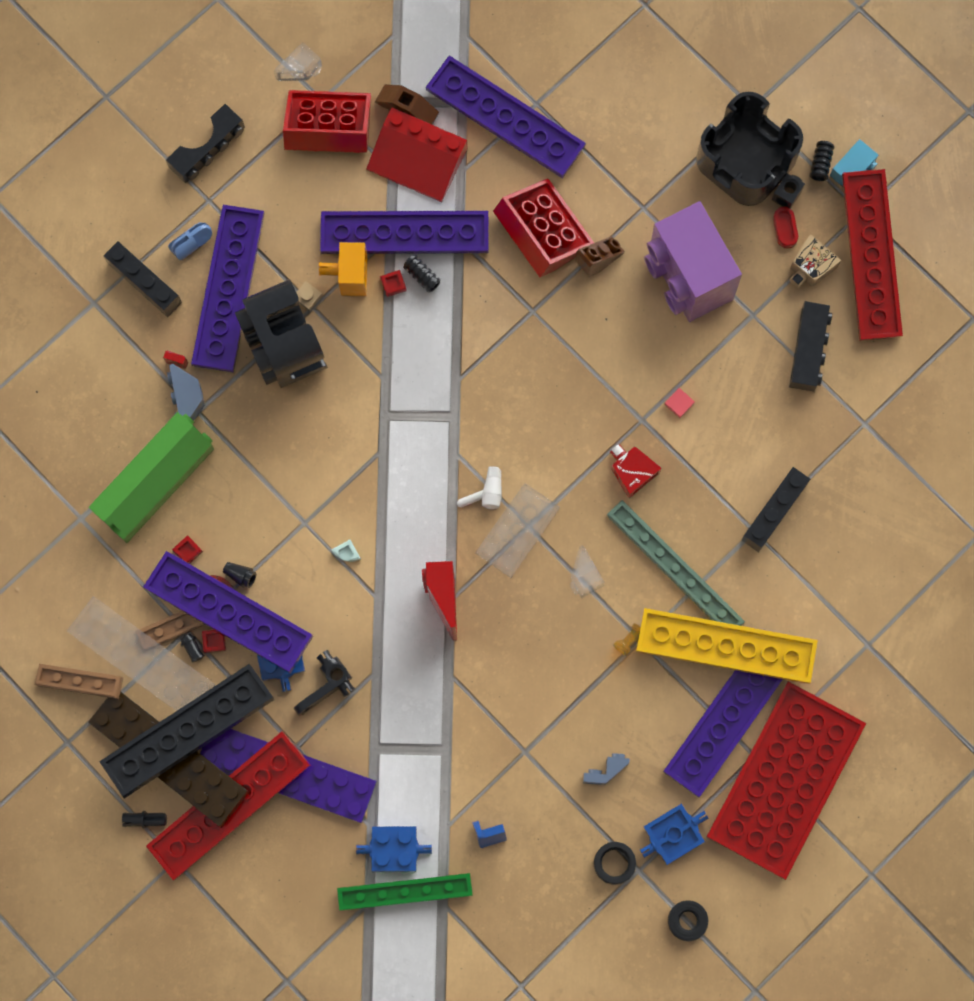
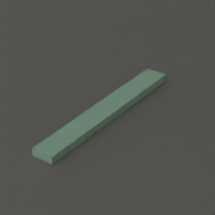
M623 500L607 514V517L712 621L739 626L745 623Z

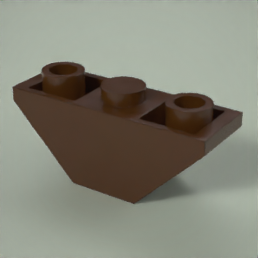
M385 84L375 100L376 104L388 110L391 107L432 125L439 115V111L425 98L402 85Z
M611 236L578 249L576 252V262L590 277L601 272L623 255L625 251L621 248L620 243Z

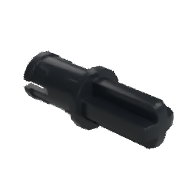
M142 811V813H123L122 822L124 823L122 826H142V828H146V826H165L167 824L166 813H147L146 811Z

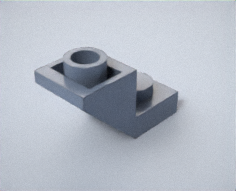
M612 754V757H607L606 774H602L601 770L589 769L588 773L583 774V784L606 785L628 766L630 759L625 758L624 754Z

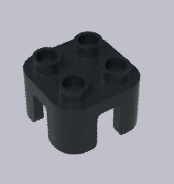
M742 92L729 102L724 118L718 126L715 127L710 123L703 131L696 157L700 172L736 202L745 206L760 204L784 179L785 175L795 166L803 144V133L798 124L788 118L781 128L778 127L767 117L769 101L756 92Z
M290 279L242 299L245 308L234 312L249 347L261 344L260 347L251 351L266 385L277 381L280 388L328 368L323 360L324 354L314 330L310 324H306L299 306L298 295Z

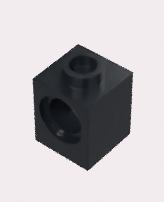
M787 173L774 192L772 201L782 207L791 209L801 194L805 183L798 176ZM790 187L794 190V193H787L784 188Z

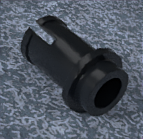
M191 633L180 639L182 642L180 645L181 647L184 646L193 663L202 659L205 655L196 642V636L193 637Z

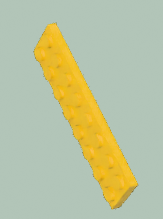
M644 608L636 652L810 684L818 640Z

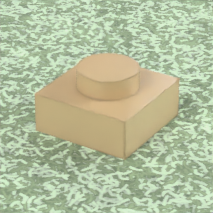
M307 281L296 292L299 304L309 312L323 296L319 290Z

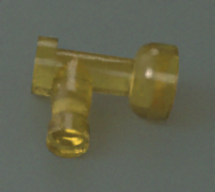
M636 623L631 626L632 630L623 640H617L613 644L615 649L624 656L629 654V646L633 641L638 643L641 627Z

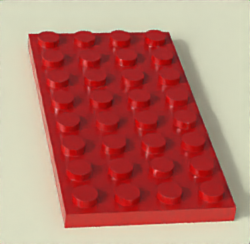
M788 681L706 837L786 880L867 723Z

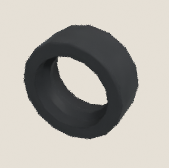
M609 842L600 847L595 854V872L605 883L612 885L622 884L629 880L635 872V855L631 848L624 843ZM610 850L621 851L628 859L627 870L620 876H610L602 868L603 856Z

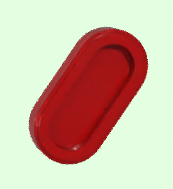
M780 207L773 216L776 238L781 247L789 249L796 245L799 238L795 215L790 208Z

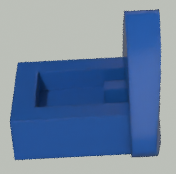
M479 821L472 822L480 848L507 841L503 824L481 830Z

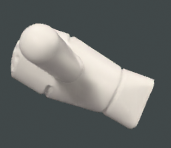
M488 467L484 489L457 501L458 507L462 508L482 500V506L487 509L499 508L502 497L501 470L498 467Z

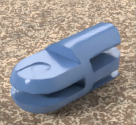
M199 222L169 243L168 248L179 260H183L211 238L212 229L208 224Z

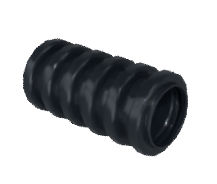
M819 141L816 143V154L813 156L814 160L812 161L813 166L811 167L810 177L816 181H826L835 146L829 141Z
M412 255L406 260L403 268L405 270L408 269V273L413 274L412 277L414 279L417 278V282L422 283L421 286L423 288L426 287L428 293L432 292L439 286L441 279L439 277L436 278V274L431 273L432 270L430 268L427 269V265L422 264L423 261L421 259L418 260L417 255Z

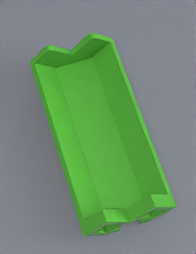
M177 412L88 507L126 543L133 538L214 450L211 444L213 440L204 432L201 434L193 426L195 422L187 414L182 416Z

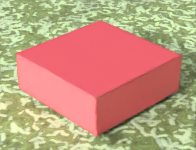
M678 388L664 405L681 418L695 401Z

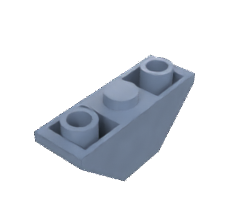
M171 364L169 365L170 372H167L169 384H173L174 392H171L173 405L177 404L178 413L182 416L187 414L194 421L205 406L201 384L198 379L176 365Z

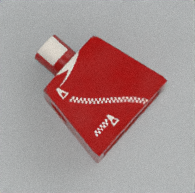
M618 444L610 451L617 460L612 465L611 470L628 498H631L661 472L662 468L637 447H633L630 451L626 452Z

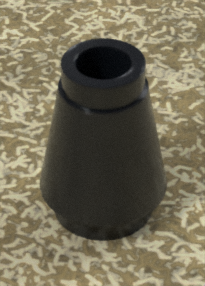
M227 562L223 568V573L242 588H250L255 582L257 573L253 571V568Z

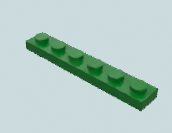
M470 873L337 888L339 911L473 896Z

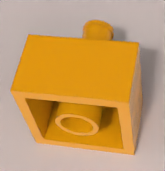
M339 242L338 263L319 262V276H338L341 296H367L368 255L365 243Z

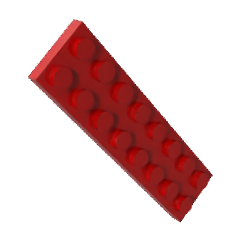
M885 169L844 172L842 174L859 341L902 337V321Z
M281 731L229 775V777L249 791V794L222 828L196 807L192 806L147 844L146 847L173 881L176 880L311 766L288 736Z

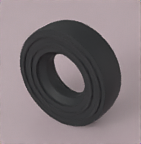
M681 901L669 913V929L680 940H697L704 935L708 928L707 912L703 906L695 901ZM685 912H691L697 918V924L691 930H686L680 925V916Z

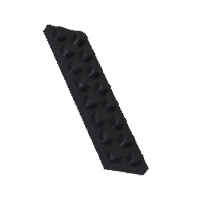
M248 664L99 762L125 799L274 701V698L252 666Z

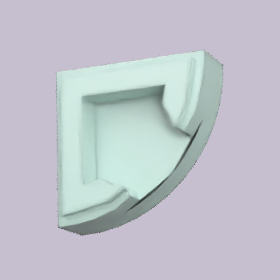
M351 540L331 549L334 555L343 561L354 562L361 559Z

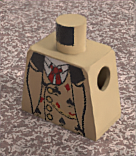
M810 235L792 262L790 268L795 274L789 280L797 288L805 281L810 286H814L839 266L841 259Z

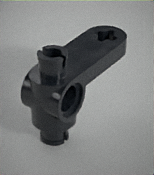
M329 650L323 652L326 658L321 654L317 657L322 664L320 670L328 680V683L293 708L298 716L309 711L338 689L343 694V697L349 695L346 688L351 693L355 690V687L350 683L352 676L337 656L334 658L331 656ZM335 670L343 672V677L338 681L331 678Z

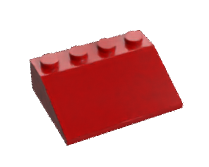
M289 90L283 126L284 150L367 153L371 93Z
M391 107L381 128L366 170L442 203L467 152L468 142L467 139Z
M548 178L502 197L493 210L539 278L559 269L576 258L578 249L594 243Z
M453 561L426 562V568L422 569V582L425 593H429V598L452 640L456 641L457 619Z

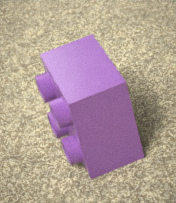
M701 201L654 224L651 241L647 243L650 254L644 256V260L654 279L663 276L670 290L664 292L668 306L675 315L684 312L687 320L691 322L734 300L742 273Z

